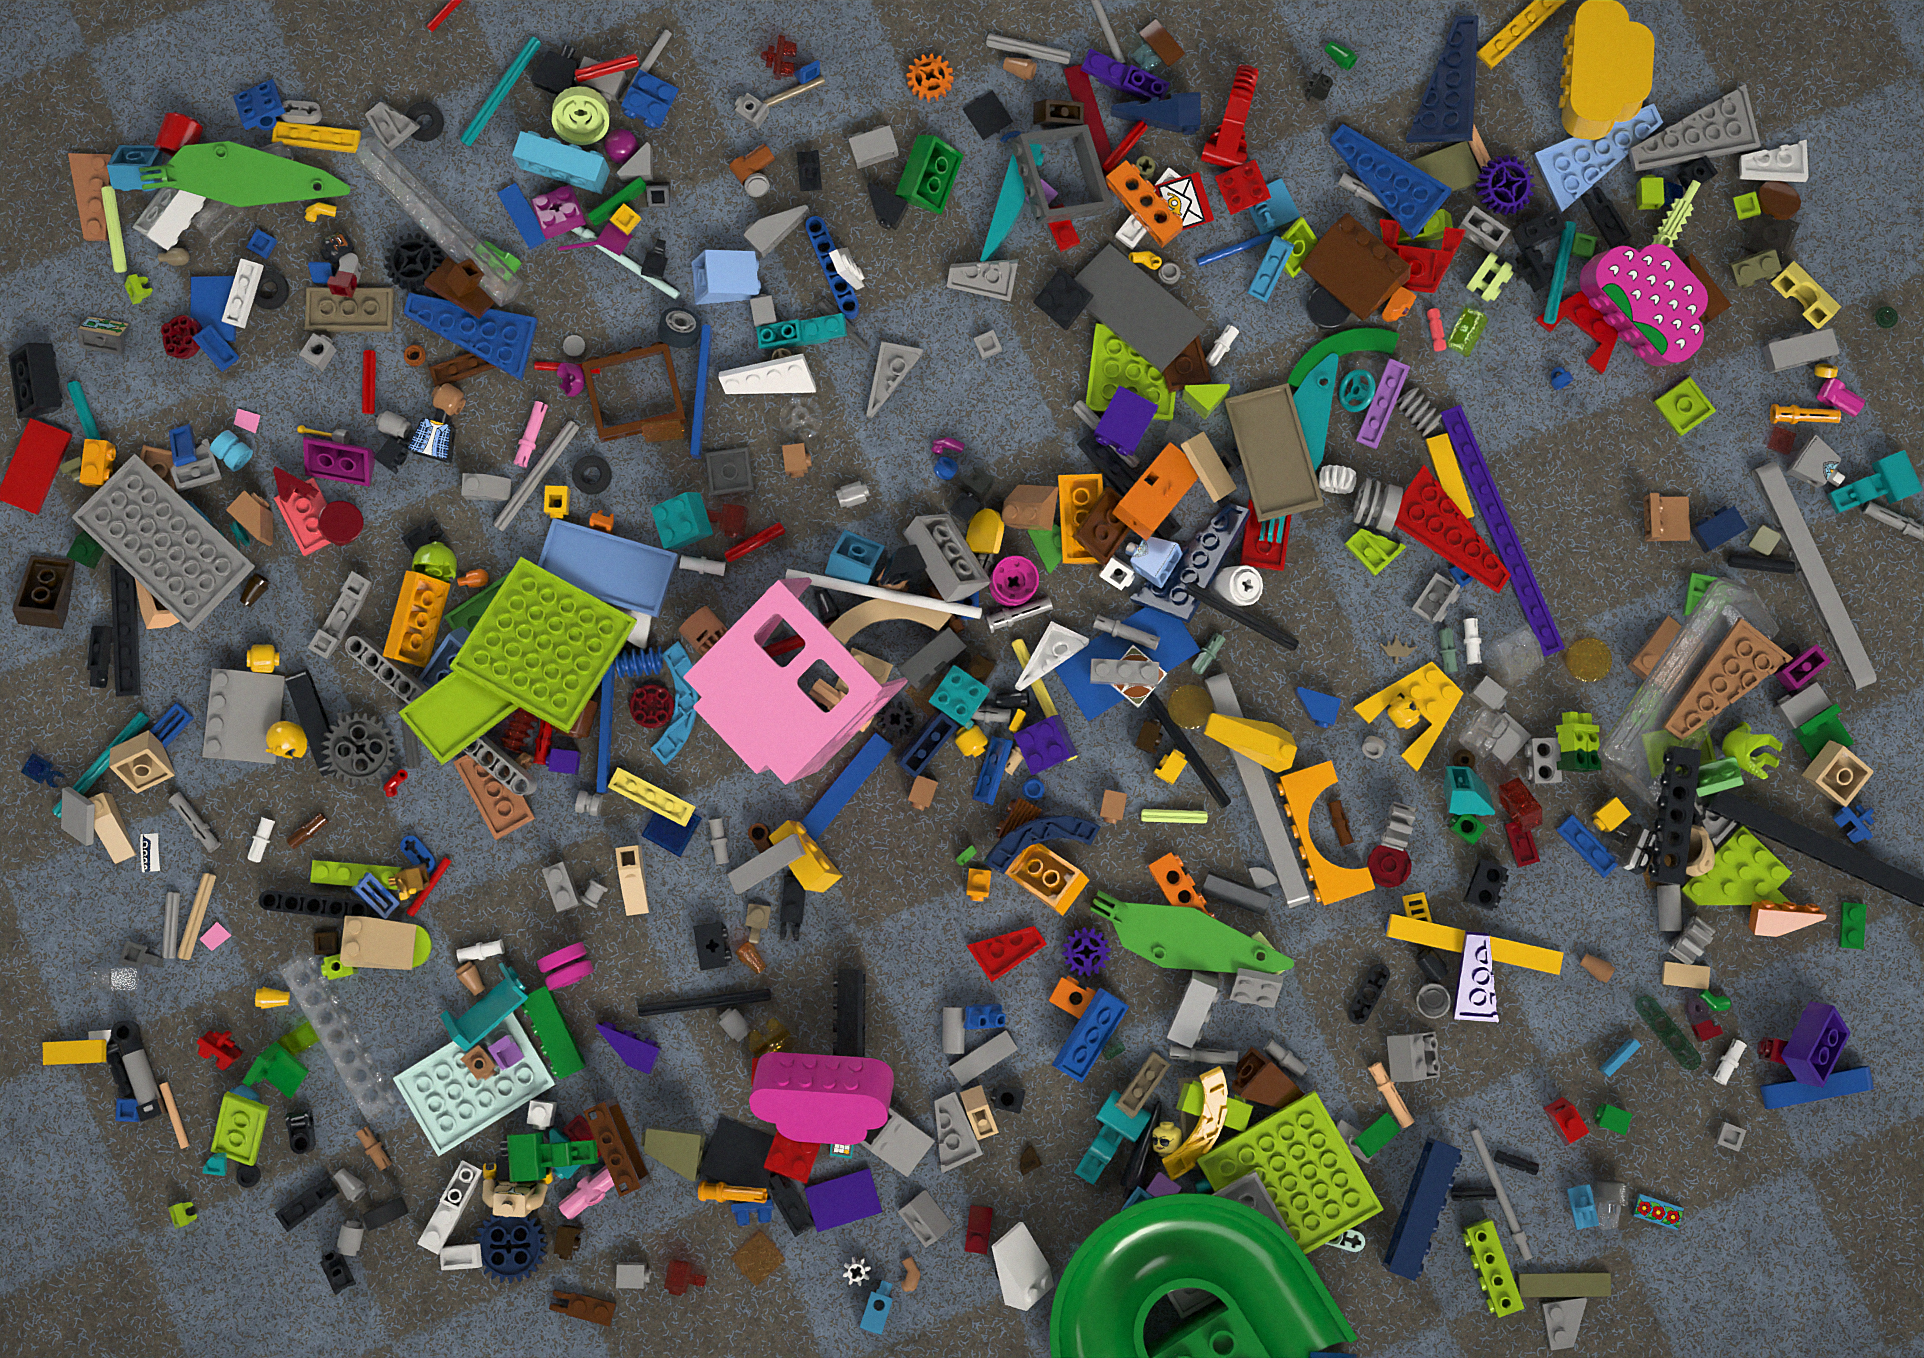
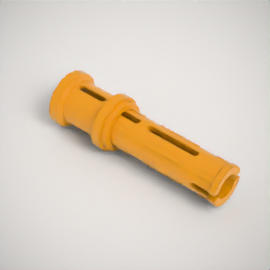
M1772 404L1770 408V422L1772 424L1777 422L1796 424L1798 421L1839 423L1841 419L1840 409L1799 408L1795 404H1792L1790 407ZM1810 414L1824 415V417L1810 416Z
M702 1180L698 1186V1198L700 1201L712 1199L720 1203L726 1200L765 1203L767 1200V1189L729 1186L725 1182L715 1184Z

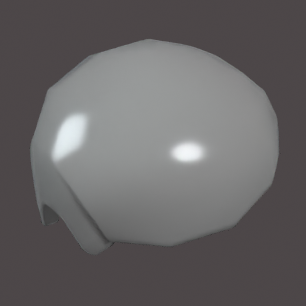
M1430 983L1422 986L1416 997L1417 1008L1428 1018L1436 1019L1444 1016L1451 1005L1450 994L1440 984Z

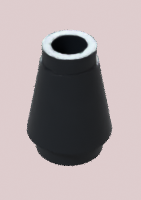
M822 589L817 591L815 596L819 619L825 624L837 620L840 617V610L828 590Z
M1014 689L997 693V706L1024 710V707H1029L1030 704L1028 689L1021 691Z

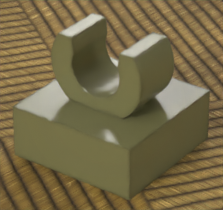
M79 456L59 465L63 474L72 475L74 481L79 482L82 457Z

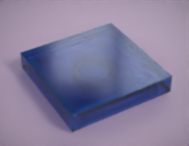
M654 812L641 836L681 857L703 818L692 813L686 827Z

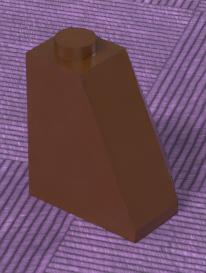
M1253 1047L1237 1063L1236 1071L1238 1076L1237 1080H1233L1231 1088L1245 1099L1282 1109L1305 1095L1280 1069Z

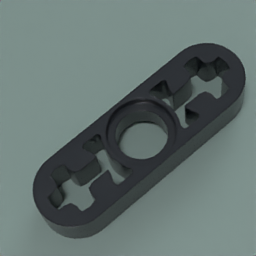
M1375 964L1369 969L1347 1011L1348 1019L1352 1023L1363 1024L1368 1020L1390 978V971L1385 965ZM1382 968V973L1385 977L1384 979H1378L1376 984L1381 985L1378 989L1375 985L1368 984V981L1370 979L1374 982L1376 978L1374 971ZM1368 987L1372 988L1375 992L1374 998L1370 1001L1365 1000L1362 995L1363 990ZM1359 999L1364 1004H1369L1370 1006L1368 1009L1364 1006L1361 1011L1364 1017L1355 1020V1015L1352 1012L1360 1008L1361 1004H1357Z

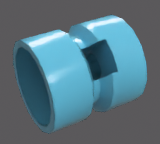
M230 430L222 432L210 446V452L218 459H224L225 465L234 472L241 469L253 454V450L243 442L239 443V438Z

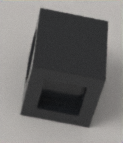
M999 1084L998 1089L993 1088L990 1101L995 1102L994 1108L1020 1114L1025 1090ZM1005 1092H1010L1014 1096L1013 1102L1009 1105L1001 1102V1096Z

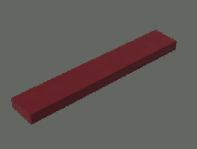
M1082 64L1066 68L1063 72L1072 101L1084 102V125L1088 124L1106 181V176L1110 173L1104 170L1102 165L1112 154L1089 76L1080 70Z

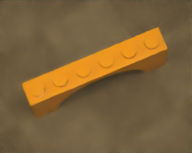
M1330 760L1279 777V783H1276L1279 795H1284L1286 804L1283 805L1287 817L1291 816L1293 825L1290 827L1294 838L1299 839L1301 845L1298 847L1299 855L1302 860H1306L1308 868H1305L1308 880H1313L1315 889L1312 892L1317 903L1320 902L1321 906L1375 889L1368 867L1362 869L1338 867L1328 862L1319 854L1310 838L1308 819L1312 804L1325 788L1338 782L1332 761Z

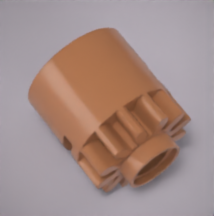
M704 606L696 611L679 628L682 636L702 657L729 631L708 606Z

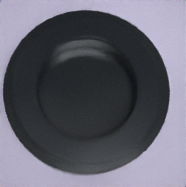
M244 1165L239 1168L236 1174L237 1182L245 1188L255 1186L261 1178L260 1170L255 1165Z

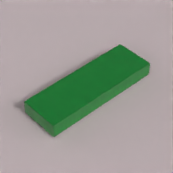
M638 177L591 211L588 217L593 225L596 227L617 212L623 203L625 205L646 191L647 188L643 179Z

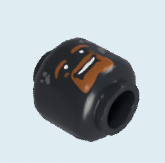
M335 232L322 239V248L319 249L325 261L330 260L333 264H339L340 257L352 253L354 246L347 234L343 235L341 232Z

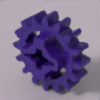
M1085 927L1082 928V933L1080 934L1077 930H1074L1075 937L1068 935L1069 944H1063L1067 951L1063 952L1062 955L1068 956L1064 963H1071L1070 971H1074L1077 968L1078 975L1080 976L1083 971H1086L1087 976H1090L1092 970L1098 974L1099 966L1102 968L1106 967L1103 961L1110 960L1106 956V952L1111 951V949L1105 948V944L1109 941H1102L1100 939L1103 935L1101 932L1095 935L1094 928L1090 930V933H1087ZM1089 937L1094 938L1100 947H1094L1090 943ZM1081 938L1079 947L1072 949L1074 942ZM1085 945H1088V949L1097 950V952L1089 954L1087 959L1084 955L1076 954V952L1083 950ZM1096 955H1101L1099 961L1092 966V959ZM1072 957H1079L1083 961L1084 967L1076 964Z

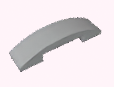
M353 571L350 573L341 589L343 593L322 629H318L308 647L310 650L326 659L332 655L357 617L371 587V581Z

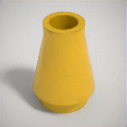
M267 987L256 990V1007L265 1009L289 1005L290 992Z

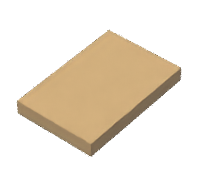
M1204 431L1181 444L1184 453L1214 503L1237 489Z

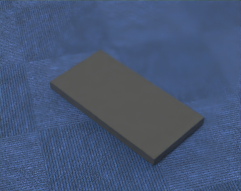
M1110 243L1074 278L1094 295L1084 309L1160 373L1206 328L1205 322Z

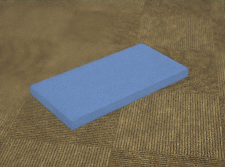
M553 518L537 566L605 603L659 618L679 555Z

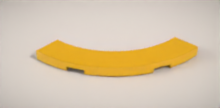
M1220 1066L1199 1076L1203 1088V1108L1194 1131L1176 1151L1161 1159L1171 1181L1192 1169L1196 1165V1159L1209 1152L1221 1132L1227 1112L1228 1091Z

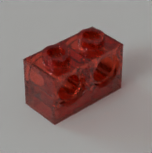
M1519 777L1499 786V803L1522 833L1543 824L1542 807Z

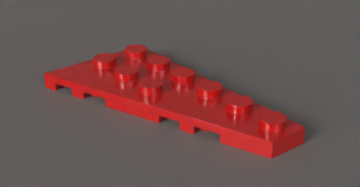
M1423 464L1402 495L1394 526L1499 594L1511 574L1498 557L1493 554L1483 538L1479 536L1472 527V524L1442 489L1440 483L1431 475L1425 464Z

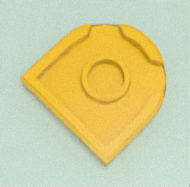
M983 509L973 517L966 536V542L973 553L999 554L1004 533V522L1001 521L999 512L992 509Z

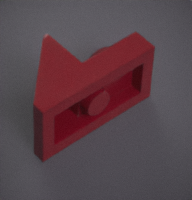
M276 466L273 468L279 496L284 502H288L293 492L304 498L308 495L315 498L319 490Z
M970 1205L964 1252L987 1255L993 1208Z

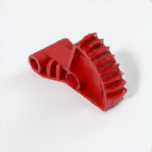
M1240 64L1238 66L1222 125L1217 127L1216 132L1212 133L1209 140L1205 143L1201 161L1229 169L1245 164L1248 153L1246 151L1247 142L1244 140L1246 134L1243 128L1259 74L1258 68L1247 64Z

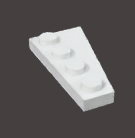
M803 354L719 372V380L725 394L816 392L815 382Z

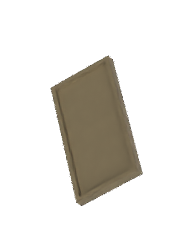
M1289 383L1224 399L1258 522L1322 507L1324 502Z

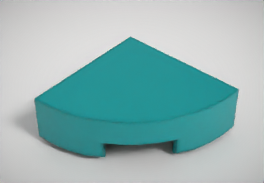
M227 1153L212 1155L205 1163L202 1173L225 1176L227 1173Z

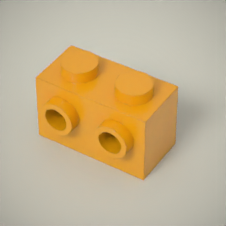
M85 439L80 483L88 487L101 488L113 476V461L116 457L115 445L105 440Z

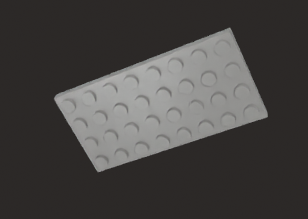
M136 454L72 516L90 536L190 631H193L255 568L241 552Z

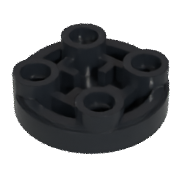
M1322 286L1314 290L1307 302V313L1310 320L1322 330L1335 329L1342 326L1351 313L1348 308Z

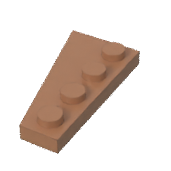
M68 153L83 238L86 241H108L101 188L111 186L107 164L112 155Z

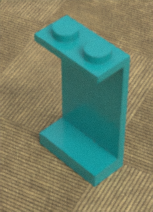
M501 962L499 967L505 979L459 1019L454 1017L448 1010L440 1015L451 1039L465 1052L528 999L524 991L526 986L518 978L520 975L512 966L508 968Z

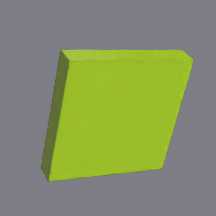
M1690 376L1653 402L1679 437L1716 411Z

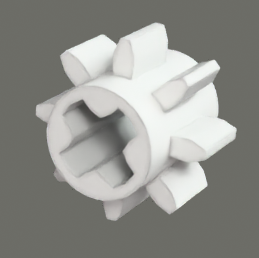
M852 1257L851 1265L848 1263L844 1264L848 1272L843 1273V1277L848 1276L850 1278L849 1285L855 1281L861 1286L863 1278L869 1280L870 1277L865 1272L869 1271L871 1266L865 1267L863 1264L865 1258L859 1262L856 1261L855 1257ZM859 1266L861 1267L860 1272L862 1275L858 1274L855 1277L852 1275L853 1270L851 1268L856 1269Z

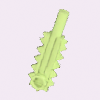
M1692 180L1683 198L1674 200V203L1671 204L1672 211L1666 212L1668 218L1662 219L1663 226L1657 227L1659 233L1652 235L1654 238L1652 244H1662L1669 248L1673 247L1672 240L1678 239L1676 233L1682 231L1681 224L1687 223L1685 217L1691 216L1690 211L1694 208L1690 202L1701 183Z

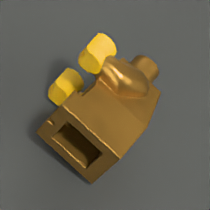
M426 863L412 865L396 873L395 877H389L388 879L390 886H397V889L401 890L399 893L400 900H405L410 897V894L424 890L430 885Z

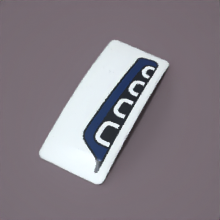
M158 833L141 834L142 872L160 871Z

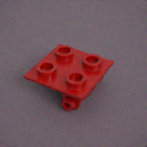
M1255 159L1215 176L1230 215L1271 198Z

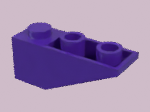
M604 1021L603 1024H596L595 1027L627 1066L646 1074L652 1073L662 1049L657 1046V1041L650 1038H645L644 1041L636 1038L637 1033L627 1029L624 1032L616 1030L617 1025L608 1021Z

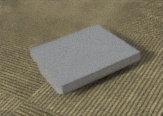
M1504 712L1478 742L1502 764L1506 765L1532 735L1509 714Z

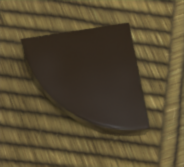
M1028 1146L1020 1158L1022 1176L1042 1166L1033 1146Z

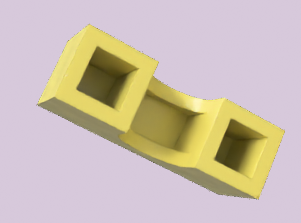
M1795 261L1788 265L1770 283L1786 299L1789 296L1797 298L1805 309L1802 315L1817 329H1820L1841 308Z

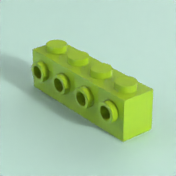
M1486 1218L1464 1226V1233L1461 1236L1465 1246L1471 1249L1472 1255L1469 1258L1473 1268L1479 1271L1480 1277L1477 1280L1481 1290L1487 1293L1488 1299L1485 1302L1489 1312L1494 1313L1495 1316L1500 1318L1525 1309L1493 1221Z

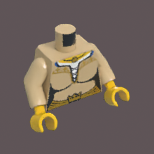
M485 1163L483 1165V1177L486 1180L483 1181L482 1198L490 1208H493V1215L526 1217L532 1210L542 1206L548 1189L546 1184L553 1181L551 1168L549 1169L546 1178L540 1179V1183L494 1181L493 1179L497 1175V1166L494 1163V1169L487 1170Z

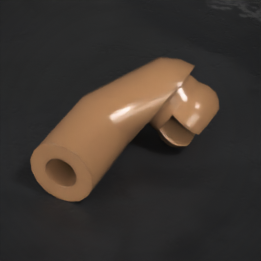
M910 1256L902 1261L908 1272L905 1280L901 1282V1287L905 1292L914 1291L918 1286L921 1276L915 1261Z

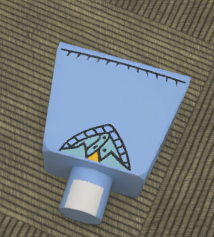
M1149 537L1147 541L1143 539L1140 545L1130 542L1125 550V553L1132 557L1130 562L1134 570L1159 588L1163 587L1183 555L1179 544L1154 537Z

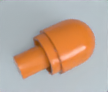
M483 569L471 570L466 573V576L457 578L459 586L468 585L469 588L484 586L489 581V575Z

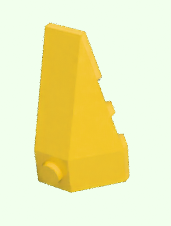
M1211 713L1204 731L1205 735L1276 773L1292 767L1297 750L1293 736L1290 732L1273 723Z

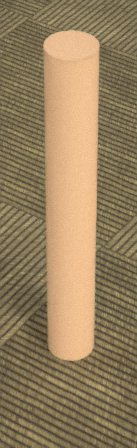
M165 1082L160 1084L159 1087L180 1148L183 1149L190 1145L169 1083Z

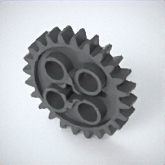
M354 713L352 720L348 715L344 716V722L340 719L335 720L338 727L330 725L329 729L332 733H324L328 741L321 742V745L327 747V750L322 751L321 754L328 756V758L323 760V763L330 762L331 764L327 771L335 770L334 778L342 775V783L346 782L349 778L350 785H355L356 780H358L360 786L364 785L365 779L369 784L373 783L372 776L377 780L381 779L379 772L387 773L388 771L384 766L392 765L393 763L388 758L395 756L394 753L390 752V749L396 747V745L389 744V741L394 737L386 736L389 728H381L383 721L375 724V716L367 720L366 713L362 714L360 719L358 714ZM354 728L361 730L362 735L359 740L355 739L352 735ZM343 736H346L347 739L353 745H361L362 747L360 748V750L367 756L371 757L374 760V762L371 763L370 760L363 753L356 754V747L346 742L343 739ZM372 742L377 743L379 751L376 754H373L369 749ZM340 745H344L347 748L345 757L338 754V747ZM358 759H361L365 764L362 771L357 770L355 767V762Z

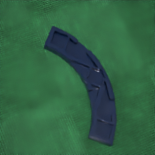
M1068 815L1036 818L1021 824L1001 838L988 853L983 863L1004 874L1012 861L1031 845L1053 838L1077 840L1091 846L1101 826L1091 821Z

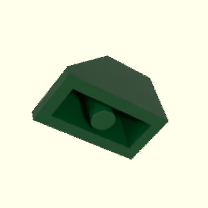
M83 530L75 538L66 556L95 570L105 549Z

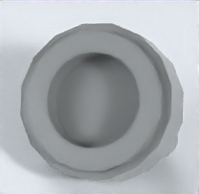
M1368 736L1362 744L1363 753L1372 759L1380 758L1386 748L1383 740L1375 736Z

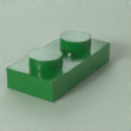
M1841 903L1840 948L1864 950L1867 905Z

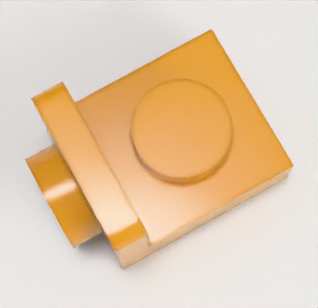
M969 868L966 895L970 896V900L983 901L984 897L988 898L991 871Z

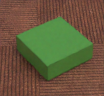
M1576 232L1570 254L1591 260L1597 237Z

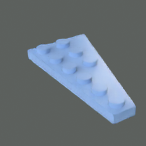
M1654 103L1641 108L1639 113L1629 121L1615 122L1609 134L1601 139L1588 140L1572 137L1533 155L1560 214L1626 157L1631 148L1643 142L1662 125L1663 121Z

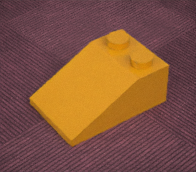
M1040 843L1024 849L1005 872L1007 876L1062 916L1089 881L1082 871Z

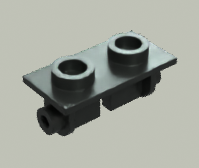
M1321 67L1318 74L1314 72L1306 90L1309 93L1307 101L1311 97L1320 101L1326 100L1333 80L1329 76L1322 74L1323 67Z

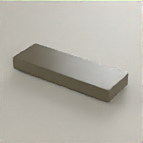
M1154 1051L1151 1052L1114 1106L1131 1119L1135 1118L1171 1064Z

